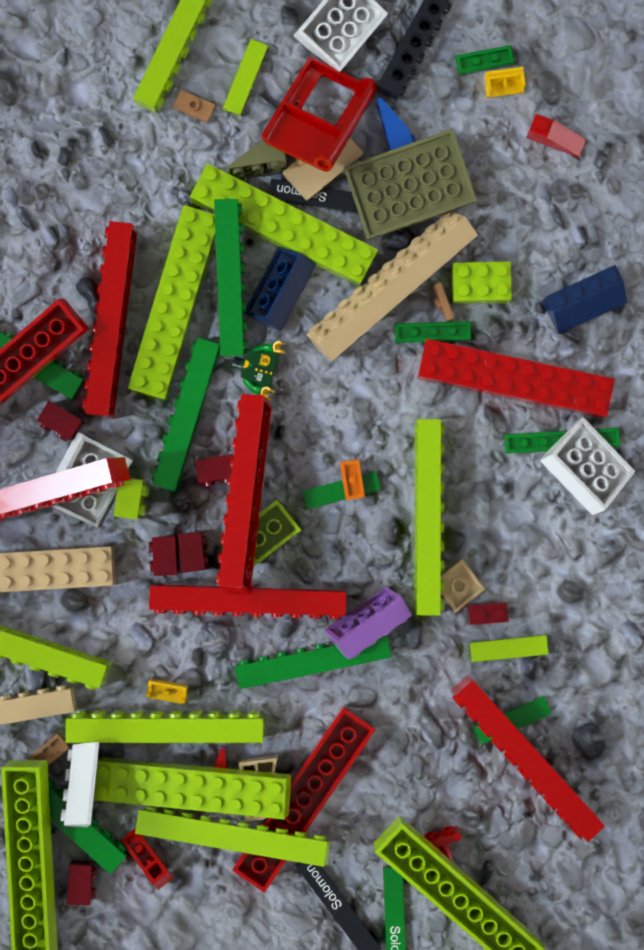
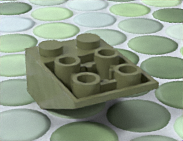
M263 140L228 165L229 174L240 180L251 175L253 177H261L265 175L264 173L269 172L280 174L283 170L287 169L285 153L268 145Z

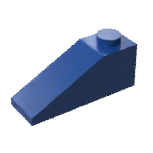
M377 98L376 105L389 151L416 142L415 136L410 134L409 128L382 98Z

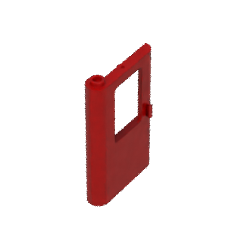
M309 56L261 134V137L268 145L321 171L329 172L378 89L377 84L371 78H362L360 81L345 72H338L333 67ZM321 77H326L354 91V95L335 125L302 109Z

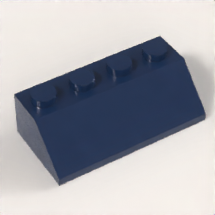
M278 247L244 314L270 328L282 331L308 279L312 275L316 263L302 253Z
M613 265L546 296L542 302L559 335L626 304L627 297L623 279L616 265Z

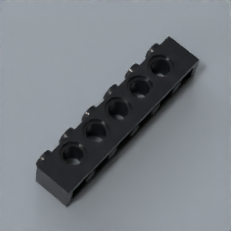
M423 0L377 85L378 92L395 101L398 100L399 96H404L408 88L406 86L408 79H413L417 71L414 68L417 63H422L425 57L424 50L426 46L430 48L435 38L432 35L435 30L439 31L443 24V20H441L443 15H448L452 7L451 0ZM435 9L438 13L431 14L429 10ZM426 25L429 27V30L423 31L420 27ZM418 42L420 46L413 47L411 43ZM409 58L412 62L405 64L402 59ZM399 74L403 79L395 80L393 76Z

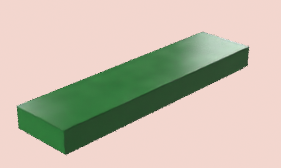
M471 321L394 324L395 343H422L426 339L440 342L471 341Z
M376 471L361 475L364 494L381 490ZM343 480L302 491L307 509L345 500Z
M541 696L503 714L519 729L552 713L545 697ZM479 724L473 726L481 745L491 741L493 737L490 736L488 738L478 727Z

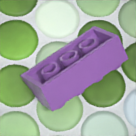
M385 587L324 631L341 654L349 660L358 656L366 647L375 644L376 640L389 634L397 625L405 623L412 614L403 598L388 587Z

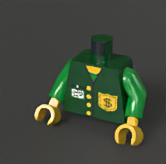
M280 341L253 347L251 351H247L245 359L235 356L232 363L233 368L242 370L241 378L243 379V384L250 392L256 395H264L268 401L271 400L268 397V393L275 392L271 389V384L279 358L277 353L285 354V351L280 350V347L286 345V343Z

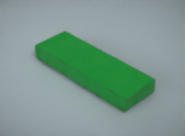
M511 45L455 56L458 76L514 66L515 64Z

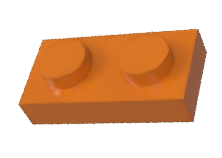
M359 459L340 462L345 499L365 498Z

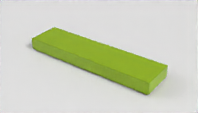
M250 39L224 103L223 110L241 117L268 50V45Z
M547 635L469 642L471 662L548 655Z

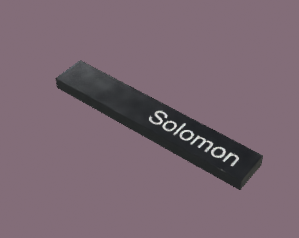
M271 179L269 195L281 201L359 214L352 192L323 188L306 201L290 182Z
M297 863L296 868L358 950H380V944L323 868L317 865Z

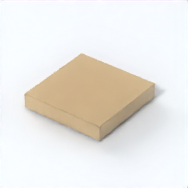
M463 559L441 575V579L444 580V591H441V595L455 613L486 590Z

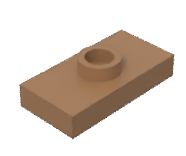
M180 90L173 105V109L207 124L216 107L215 104L183 90Z
M440 282L433 287L437 298L435 304L437 310H441L445 322H451L454 319V315L443 284Z
M58 732L28 758L30 760H47L49 766L71 748V745L65 743L66 739Z

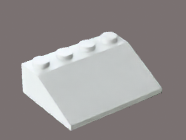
M322 0L293 36L309 51L340 72L388 13L375 0Z
M584 417L569 429L540 460L592 515L606 510L635 473V470Z
M77 431L56 473L105 458L125 457L127 467L129 468L133 460ZM109 488L101 493H91L87 497L74 498L72 501L65 503H56L52 507L97 528L118 488Z
M99 742L74 744L72 749H68L67 761H71L70 769H66L65 773L68 789H64L63 801H66V808L61 810L60 821H64V826L88 827L91 825Z

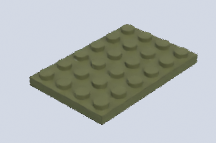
M453 128L344 167L368 241L477 203Z

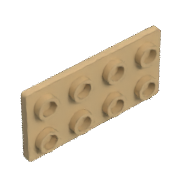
M349 138L331 171H321L296 158V161L283 171V176L308 201L344 171V167L352 165L361 158L363 151Z

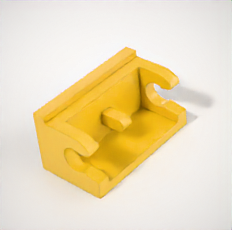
M524 67L485 72L483 78L486 98L524 93V87L526 86Z
M151 678L148 681L146 697L185 705L189 685Z

